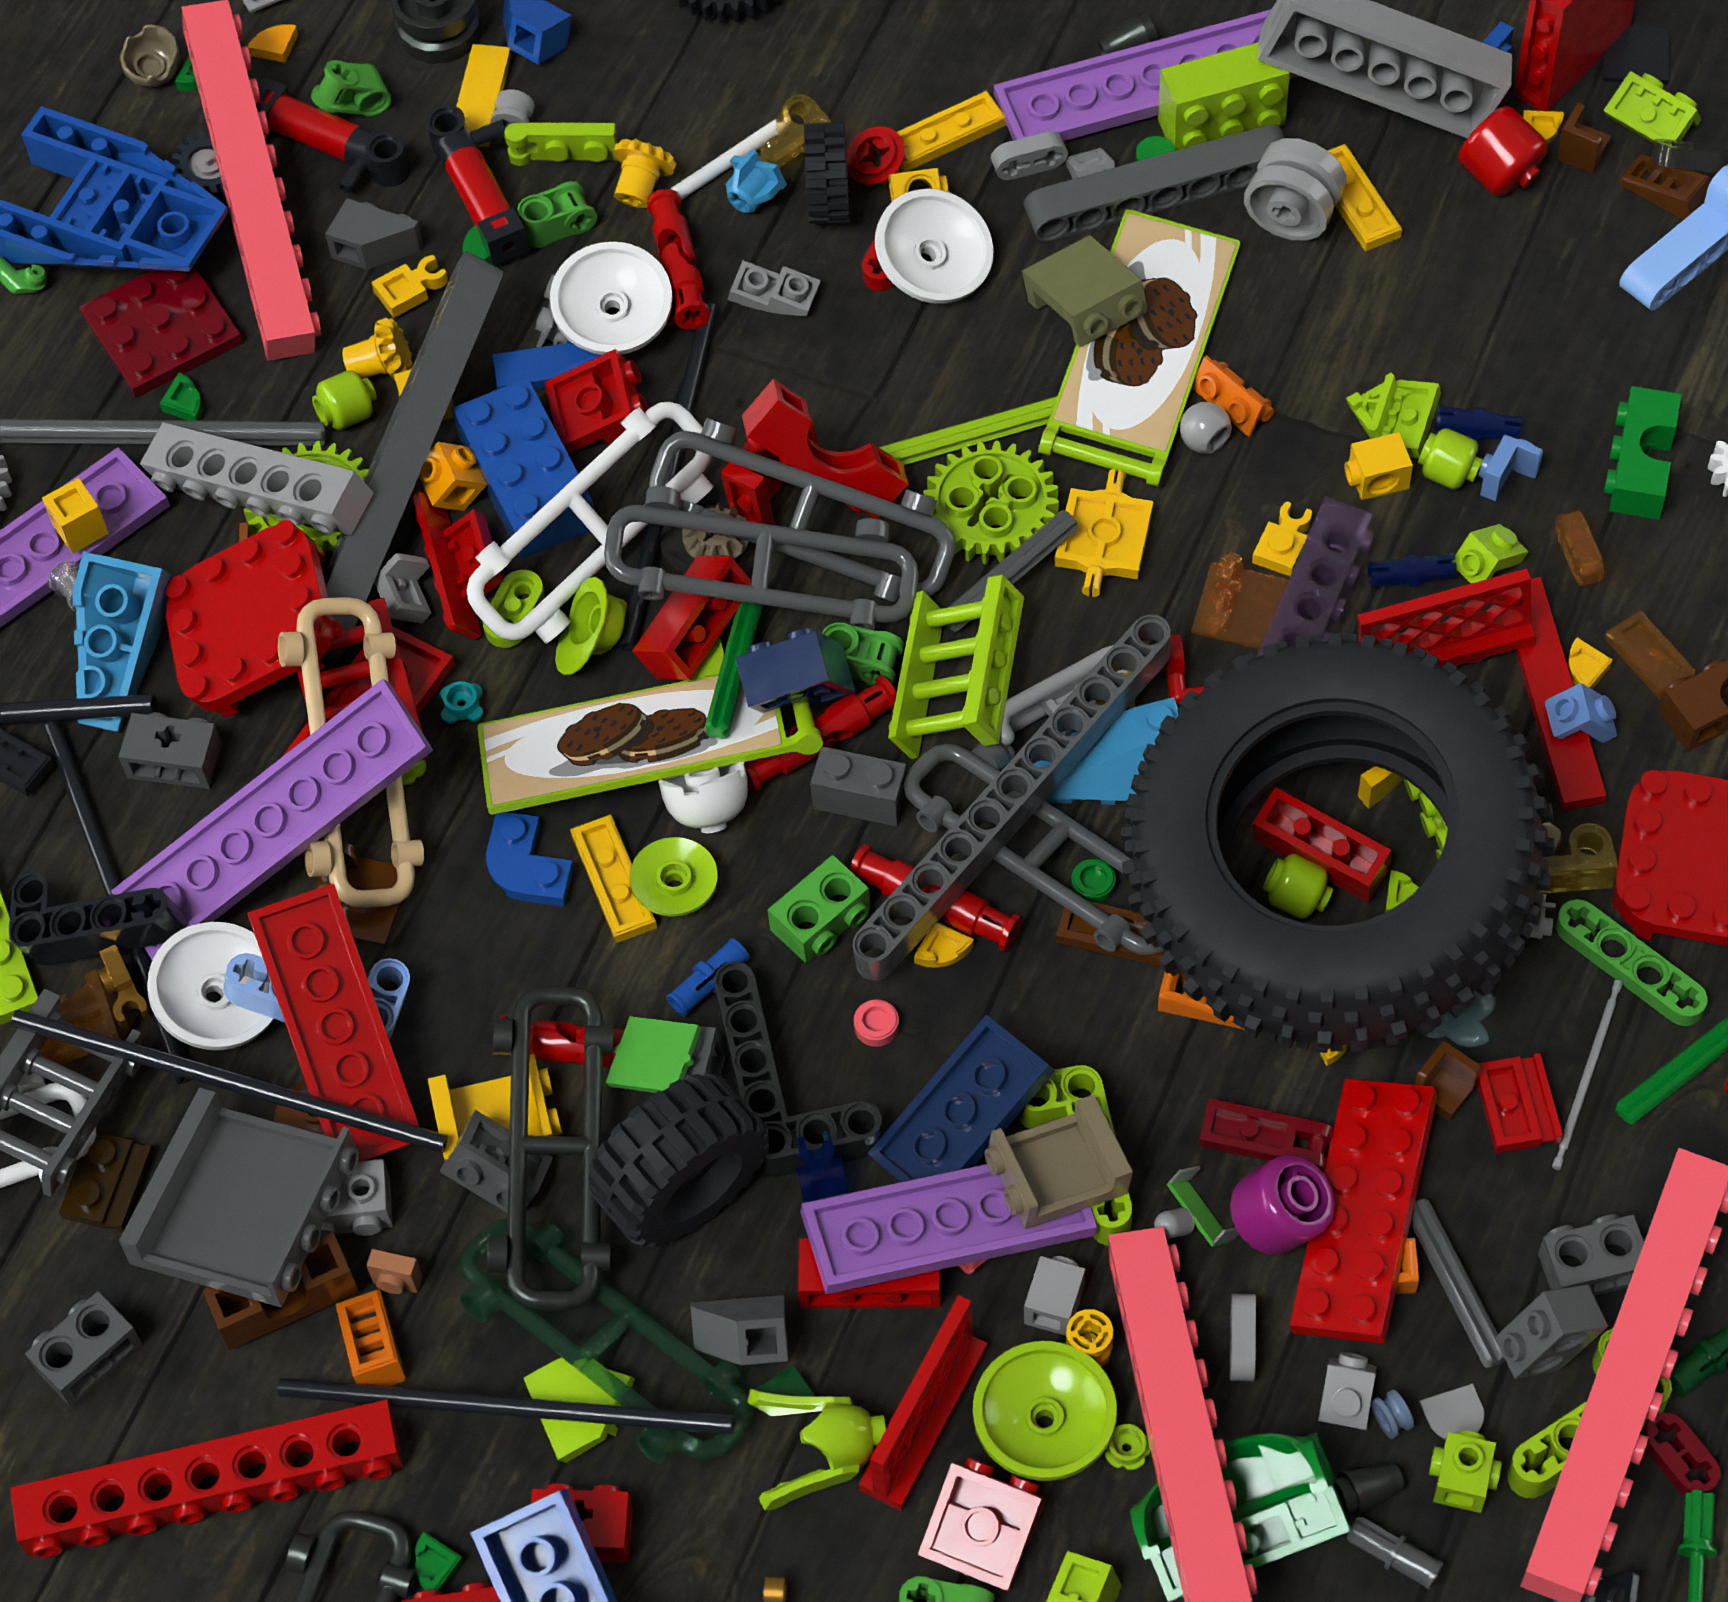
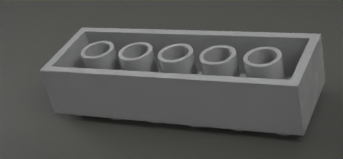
M1277 0L1260 28L1257 60L1468 138L1475 128L1495 111L1511 87V53L1371 0Z

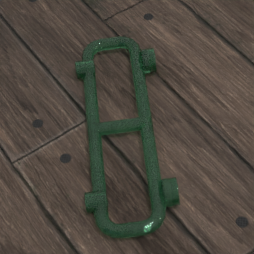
M507 1218L497 1220L488 1225L461 1252L459 1261L461 1273L471 1286L460 1295V1301L465 1311L474 1320L486 1323L501 1309L622 1406L657 1409L595 1360L631 1326L702 1381L704 1389L710 1396L717 1400L725 1399L735 1409L736 1426L734 1434H717L712 1439L706 1441L697 1440L686 1431L644 1428L637 1434L636 1442L643 1454L651 1461L662 1464L677 1449L694 1459L708 1460L717 1458L727 1452L749 1429L753 1422L754 1408L748 1403L749 1396L737 1385L742 1377L736 1366L727 1360H721L713 1367L601 1278L597 1292L593 1297L615 1313V1315L581 1347H578L532 1309L516 1301L508 1290L478 1266L479 1258L488 1248V1235L507 1236ZM526 1222V1244L532 1256L540 1262H550L579 1285L581 1281V1263L562 1249L566 1244V1239L561 1230L555 1225L548 1223L539 1231L533 1225Z

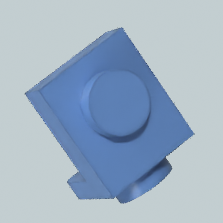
M1504 434L1494 455L1487 453L1479 468L1478 477L1483 478L1480 495L1496 501L1512 470L1528 477L1536 478L1540 469L1543 450L1527 440L1516 439Z
M1579 683L1545 701L1554 737L1563 739L1579 730L1601 743L1617 737L1613 721L1616 718V711L1612 702L1607 696L1600 695L1586 685Z

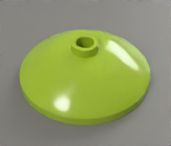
M1029 1342L1004 1352L985 1370L974 1394V1426L983 1448L1001 1467L1027 1479L1038 1481L1059 1480L1085 1470L1103 1454L1110 1443L1116 1425V1397L1105 1371L1086 1353L1060 1342ZM1042 1416H1047L1053 1420V1424L1043 1428L1036 1421Z

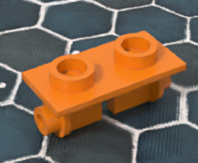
M1204 356L1194 379L1192 389L1207 402H1213L1222 406L1230 416L1231 422L1250 437L1259 419L1266 422L1273 416L1272 402L1268 398H1263L1252 387L1248 389L1243 387L1245 381L1230 370L1228 364L1224 361L1218 362L1217 360L1210 359L1208 356Z

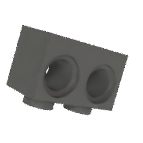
M1611 1214L1596 1219L1592 1225L1575 1229L1572 1225H1564L1549 1231L1546 1236H1543L1538 1255L1551 1290L1588 1284L1593 1296L1628 1288L1644 1241L1634 1215L1619 1218L1618 1215ZM1610 1244L1618 1245L1625 1250L1626 1255L1615 1256L1609 1253L1605 1246ZM1564 1255L1574 1256L1582 1265L1570 1267L1564 1264L1560 1257Z
M1587 1284L1543 1291L1495 1338L1514 1379L1559 1372L1600 1335L1608 1325Z
M97 1291L90 1298L77 1302L69 1311L68 1317L53 1330L50 1329L41 1333L34 1340L31 1349L25 1354L42 1378L72 1407L143 1344L134 1328ZM101 1324H109L108 1329L102 1335L90 1336L95 1327ZM66 1355L73 1356L70 1363L65 1367L54 1368L56 1361Z

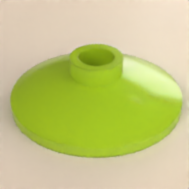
M681 837L663 838L650 843L638 853L630 869V885L637 901L647 910L662 916H683L700 909L711 899L718 882L717 865L710 852L701 844ZM671 881H679L682 883L680 886L677 887L667 886V884Z

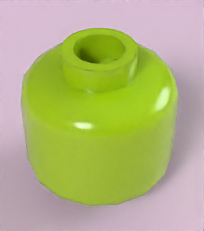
M348 370L318 383L316 395L312 396V402L317 416L325 426L331 425L336 430H343L369 419L373 411L372 402L377 397L374 387L368 378L361 379L354 371Z
M1444 428L1437 435L1432 432L1430 433L1417 463L1423 465L1422 474L1425 478L1456 490L1463 485L1465 479L1474 482L1483 459L1476 456L1479 449L1476 440L1449 428Z
M1294 853L1288 855L1284 860L1280 858L1275 860L1263 886V890L1268 892V901L1273 907L1299 919L1307 918L1315 909L1322 912L1331 897L1333 888L1326 885L1328 872L1325 868Z

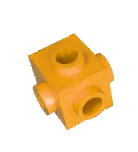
M437 442L429 450L418 476L432 506L465 511L487 485L476 463L475 455L469 447Z

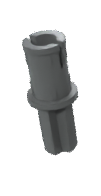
M1358 1517L1351 1526L1352 1529L1347 1535L1349 1543L1384 1562V1569L1389 1571L1392 1567L1422 1584L1426 1589L1429 1590L1432 1587L1444 1562L1434 1559L1405 1542L1407 1536L1403 1534L1399 1538L1364 1517Z

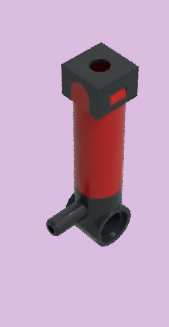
M264 77L258 84L260 102L255 104L257 112L264 111L266 115L269 134L265 136L273 139L279 133L351 164L350 168L338 182L339 188L346 193L351 192L366 172L371 173L373 180L384 187H395L402 184L410 174L409 161L404 141L398 134L389 131L375 133L293 98L289 95L287 86Z
M445 104L432 109L427 115L426 125L433 151L440 157L470 214L492 264L496 266L529 252L530 248L525 228L514 207L510 208L478 147L504 135L505 129L502 122L497 120L470 132L464 113L460 108Z

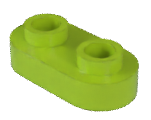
M529 570L511 572L504 578V582L501 583L491 605L508 623L520 622L544 599L545 594L540 577ZM522 594H529V595H530L529 597H527V598H525V599H519V598H518V596H520V595H522ZM483 622L486 638L494 646L508 648L517 645L523 640L511 641L500 638Z

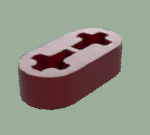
M1672 1413L1657 1414L1654 1422L1649 1420L1643 1434L1649 1437L1645 1450L1674 1487L1684 1497L1686 1493H1692V1490L1713 1493L1720 1478V1467L1716 1459L1685 1421ZM1658 1428L1664 1433L1672 1430L1676 1434L1673 1445L1678 1452L1669 1442L1665 1441L1659 1444L1656 1441L1659 1433ZM1686 1462L1695 1471L1703 1468L1707 1472L1704 1485L1698 1479L1690 1482L1686 1478L1690 1471Z

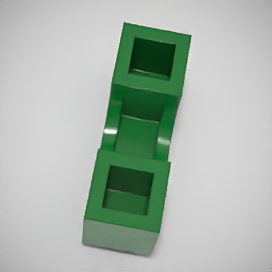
M1631 386L1628 402H1619L1615 426L1623 427L1622 436L1614 435L1610 452V460H1616L1617 466L1616 470L1608 469L1604 494L1612 495L1610 512L1660 520L1671 462L1653 459L1643 451L1650 449L1671 450L1677 426L1681 394Z

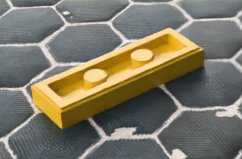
M472 44L456 106L464 113L470 132L490 124L491 116L497 110L495 107L498 93L504 90L512 58L511 49L508 47ZM490 141L479 146L489 147Z
M984 91L898 131L897 133L907 146L905 148L907 161L901 164L900 169L902 172H908L1005 127L1006 123L1003 112L990 94Z
M1343 144L1328 150L1341 163L1346 174L1344 191L1335 206L1364 251H1369L1401 238L1402 228L1347 145Z
M611 814L570 829L571 836L615 943L656 929L657 924L653 913L643 907L632 892L630 885L632 863Z

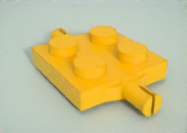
M1111 469L1108 472L1105 490L1086 491L1070 489L1066 511L1073 516L1078 528L1057 546L1055 566L1085 572L1086 577L1082 593L1086 596H1090L1091 586L1092 597L1099 596L1103 576L1111 575L1138 580L1153 512V501L1132 498L1122 493L1126 473L1122 470L1118 471L1117 480L1116 469Z

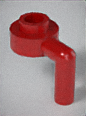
M1171 634L1170 658L1161 670H1165L1168 680L1169 697H1174L1177 706H1180L1179 702L1191 689L1199 694L1204 690L1205 686L1186 688L1182 638L1180 634Z

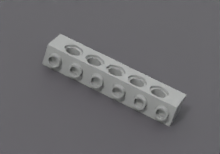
M162 422L140 462V465L152 476L151 481L164 491L182 490L197 500H204L205 497L212 498L231 509H235L237 505L246 507L261 517H268L269 514L276 515L282 520L291 521L295 526H299L301 522L310 524L315 529L329 535L333 534L334 531L352 535L374 494L355 471Z

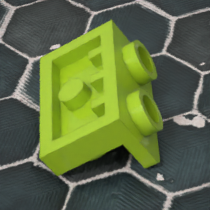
M1630 71L1603 110L1605 116L1672 154L1690 126L1697 127L1701 121L1696 109V102L1680 92H1677L1675 96L1662 89L1664 85L1647 73L1640 77Z

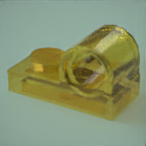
M796 94L785 101L775 121L778 135L766 141L759 148L761 151L759 156L761 161L777 164L780 168L805 151L804 124L794 123L790 119L789 114L796 113L804 119L805 124L831 122L811 97L804 94Z
M1585 823L1577 826L1569 837L1565 855L1544 857L1549 862L1548 873L1551 874V884L1549 891L1539 890L1542 894L1613 887L1618 869L1616 853L1609 832L1598 824ZM1589 849L1594 851L1596 854L1587 855L1582 853L1580 850Z

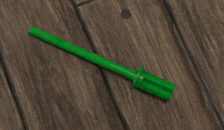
M1692 1490V1493H1686L1683 1544L1678 1546V1553L1680 1555L1690 1557L1688 1602H1703L1705 1559L1715 1558L1718 1552L1713 1547L1715 1494L1704 1493L1702 1490Z

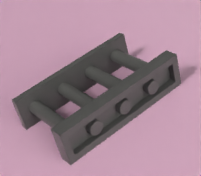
M47 989L42 991L28 1012L72 1025L65 1022L64 1016L61 1015L60 995ZM17 1029L0 1055V1112L1 1110L8 1111L10 1108L66 1135L55 1153L52 1154L0 1130V1150L42 1169L43 1194L52 1197L60 1183L66 1185L69 1182L77 1166V1155L127 1076L134 1077L141 1064L76 1046L111 1062L101 1080L97 1082L41 1056V1048L47 1039H54ZM132 1029L125 1041L141 1045V1032ZM34 1072L89 1099L77 1118L19 1092L17 1085L24 1074L31 1075Z

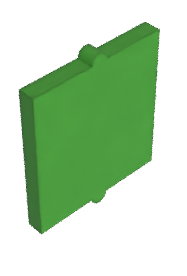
M630 1016L621 1042L614 1048L616 1055L605 1083L609 1087L656 1093L659 1090L662 1092L669 1088L671 1083L679 1079L684 1080L688 1067L694 1064L692 1055L702 1029L699 1025Z

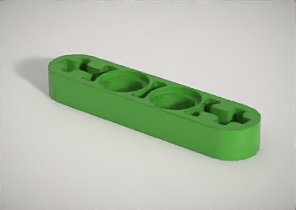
M1575 899L1568 901L1561 907L1556 922V930L1563 941L1615 980H1621L1623 986L1671 1022L1681 1026H1690L1701 1020L1707 1006L1708 997L1700 984L1591 903ZM1579 917H1582L1586 920L1584 926L1579 924L1574 928L1569 925L1570 919L1577 920ZM1600 929V931L1597 933L1594 939V942H1590V935H1595L1596 930ZM1608 940L1618 941L1624 946L1626 953L1617 958L1609 957L1602 951L1601 944ZM1643 967H1652L1660 973L1662 980L1653 985L1645 984L1638 978L1637 971ZM1668 983H1673L1672 991L1668 989L1666 996H1662ZM1687 997L1694 1000L1692 1006L1687 1005L1684 1009L1677 1006L1678 1000L1683 1001Z

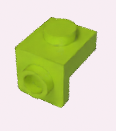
M1498 524L1470 532L1453 558L1452 566L1470 583H1475L1492 578L1495 571L1521 564L1529 551L1517 540V536L1511 530Z

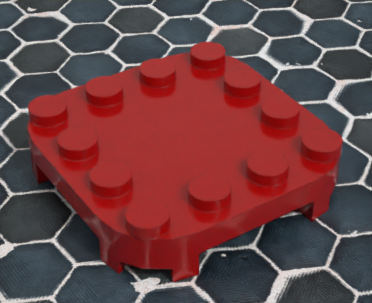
M280 521L275 526L268 527L194 565L182 575L174 576L167 582L165 587V594L168 596L166 601V620L178 683L183 694L205 711L218 712L224 717L239 713L238 701L302 669L301 666H281L278 657V637L281 632L297 631V617L305 605L313 600L328 598L320 563L326 559L322 548L291 521ZM332 615L319 616L314 622L319 670L325 667L320 661L330 649L333 639H341V624Z
M1647 771L1642 775L1641 781L1633 787L1623 817V830L1612 891L1613 909H1617L1621 918L1635 929V936L1651 941L1652 934L1657 933L1728 946V780L1680 771Z

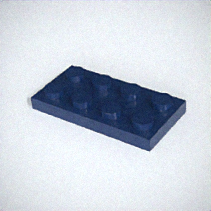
M985 1015L867 1154L900 1182L974 1167L989 1147L991 1131L1001 1128L1004 1132L1055 1070L988 1015Z

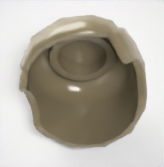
M152 24L144 25L139 34L128 36L120 55L124 74L138 86L158 87L170 81L180 64V54L175 36L165 27Z

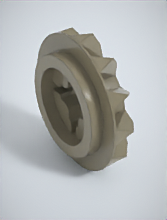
M718 502L714 508H708L727 516L747 521L746 517L738 514L735 507L731 509L723 508ZM682 529L685 549L693 558L697 556H731L735 559L745 550L749 542L729 535L721 536L715 534L712 538H709L708 532Z

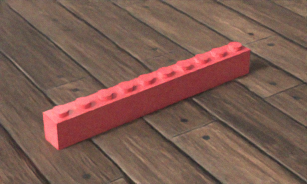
M229 0L183 6V32L267 361L315 353V337L321 336L320 322L317 312L310 313L307 304L312 302L310 283L308 278L301 279L299 269L303 268L302 253L299 244L292 245L290 235L295 233L290 210L283 211L281 202L286 201L284 184L281 177H274L272 168H277L275 149L273 144L266 145L264 135L269 134L265 112H257L255 103L260 102L259 89L256 79H249L247 70L252 69L248 47H241L238 39L243 38L239 14L232 15Z
M1678 1148L1520 1587L1558 1602H1580L1583 1594L1591 1597L1594 1595L1602 1573V1568L1594 1566L1599 1549L1609 1552L1618 1527V1524L1609 1521L1613 1508L1616 1505L1624 1509L1633 1484V1480L1625 1478L1626 1471L1630 1462L1639 1465L1649 1438L1640 1434L1644 1420L1655 1421L1664 1394L1655 1391L1660 1376L1666 1379L1670 1378L1679 1353L1671 1350L1670 1346L1674 1335L1684 1337L1693 1310L1686 1308L1685 1304L1689 1293L1698 1296L1708 1269L1699 1266L1704 1252L1713 1255L1722 1230L1721 1227L1713 1225L1718 1211L1726 1214L1728 1212V1166Z
M1164 1227L1108 1235L1109 1265L1184 1602H1252L1251 1595L1257 1594L1255 1574L1252 1564L1243 1565L1241 1552L1247 1551L1245 1532L1242 1522L1233 1523L1231 1510L1237 1509L1235 1490L1232 1480L1224 1481L1221 1469L1227 1468L1226 1453L1223 1440H1214L1211 1428H1217L1216 1411L1213 1399L1204 1400L1202 1388L1208 1387L1206 1368L1203 1359L1195 1360L1193 1349L1198 1348L1196 1326L1194 1320L1186 1321L1183 1311L1189 1310V1300L1185 1282H1177L1175 1272H1180L1176 1244L1168 1245Z

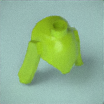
M750 1389L748 1403L770 1416L821 1411L819 1416L810 1425L800 1431L801 1443L811 1444L820 1449L826 1456L830 1466L828 1470L818 1469L792 1481L779 1483L775 1488L763 1492L759 1500L764 1510H776L812 1492L852 1480L870 1460L874 1446L878 1445L886 1430L884 1415L870 1417L868 1411L852 1405L850 1397L790 1396Z

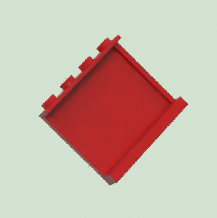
M1529 0L1514 96L1539 111H1550L1603 57L1604 52L1630 27L1635 0Z

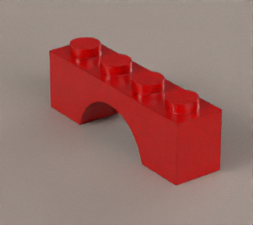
M774 379L742 415L746 432L745 436L749 443L760 451L764 452L767 449L778 456L781 463L893 502L909 484L903 463L871 442L858 449L846 452L830 451L816 445L808 437L811 417L806 400ZM848 505L857 513L862 514L866 512L875 519L880 517L879 515Z

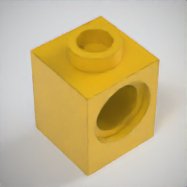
M938 168L888 175L891 203L899 196L908 193L909 186L914 180L925 181L930 189L948 192L946 175L939 176Z
M1400 432L1352 443L1349 461L1345 462L1344 468L1349 485H1356L1361 500H1366L1409 489L1413 464Z
M79 478L42 497L52 525L72 554L109 534L99 506Z

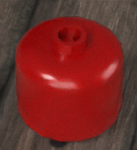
M1504 106L1490 114L1469 135L1459 150L1458 161L1491 194L1496 197H1503L1513 192L1519 186L1526 188L1537 178L1541 172L1538 167L1548 151V142L1515 109L1510 106Z

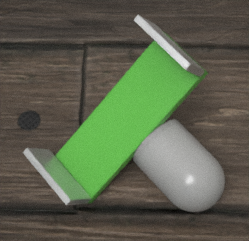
M1200 1166L1179 1170L1166 1185L1183 1208L1161 1212L1154 1221V1228L1164 1227L1166 1239L1189 1235L1196 1225L1211 1247L1227 1244L1239 1235L1236 1227L1224 1230L1188 1182L1201 1169Z

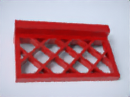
M1527 568L1357 615L1359 642L1362 641L1365 634L1376 636V644L1379 643L1381 637L1392 639L1393 648L1397 641L1408 644L1409 653H1412L1413 649L1418 647L1426 650L1427 654L1431 653L1440 658V668L1447 661L1457 666L1536 644V635L1531 624V577ZM1513 589L1508 594H1502L1506 590ZM1471 600L1465 606L1460 605L1462 602ZM1493 604L1488 610H1481L1486 605ZM1428 612V613H1427L1425 616H1423L1422 618H1421V617H1417V616H1418L1419 614H1421V613ZM1446 615L1451 616L1444 622H1438ZM1387 623L1381 629L1373 628L1374 626ZM1403 627L1409 628L1404 633H1397Z
M960 1295L956 1298L872 1454L870 1464L859 1483V1491L900 1511L904 1509L988 1350V1343L973 1336L970 1300Z

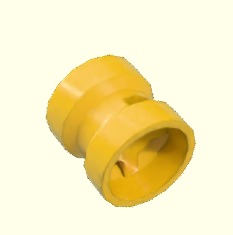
M1085 1309L1077 1312L1070 1318L1066 1326V1344L1086 1353L1103 1367L1112 1355L1113 1326L1110 1319L1104 1313L1094 1309Z

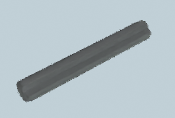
M1061 510L948 607L982 601L985 596L988 577L1003 574L1013 585L1077 530L1078 525L1073 516L1067 511ZM971 620L946 626L953 632H958Z
M1425 1198L1415 1201L1410 1224L1483 1366L1489 1369L1504 1363L1506 1360L1495 1338L1498 1333L1430 1201Z

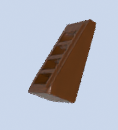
M1640 154L1619 178V182L1626 189L1684 220L1704 204L1710 184V176ZM1647 172L1651 173L1647 180L1642 179Z

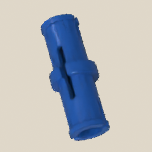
M730 938L705 963L699 961L692 968L694 973L673 992L666 995L668 1003L679 1015L686 1017L711 992L716 994V969L728 962H747L750 959L748 952L737 940Z

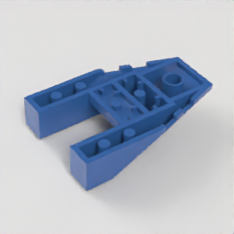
M41 106L21 134L32 165L75 180L49 217L0 200V256H3L10 264H38L41 266L124 271H190L229 211L227 206L195 181L191 183L179 174L177 168L165 159L163 161L149 150V146L143 141Z

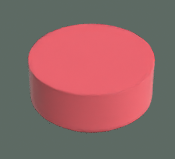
M878 999L869 1000L860 1005L854 1015V1029L857 1037L864 1044L873 1047L889 1044L895 1039L899 1031V1017L896 1009L890 1003Z

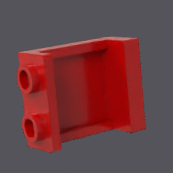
M811 418L808 437L818 445L814 421ZM748 440L741 447L747 451L781 462L778 456L767 449L764 452L756 449ZM729 462L721 471L729 508L735 507L738 514L746 517L747 521L775 525L770 500L785 482Z

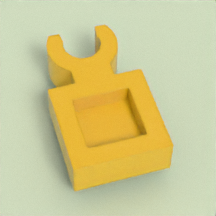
M430 255L423 258L419 262L418 268L412 271L405 263L371 283L374 293L393 318L428 300L426 289H439L448 283V276L445 269L439 270L437 273H430L438 268L435 256Z
M1286 501L1280 508L1279 525L1268 522L1253 553L1252 563L1292 577L1307 545L1308 535L1303 533L1311 525L1312 510L1306 509L1302 518L1293 519L1289 516L1291 503Z

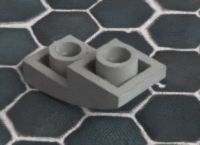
M743 260L731 287L728 300L766 312L807 316L821 280L785 266L782 267L780 274H777Z

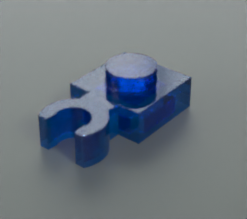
M827 1131L822 1132L823 1145L818 1150H809L804 1136L797 1139L800 1158L806 1164L796 1167L803 1203L849 1193L841 1157L832 1159L834 1146L831 1136Z

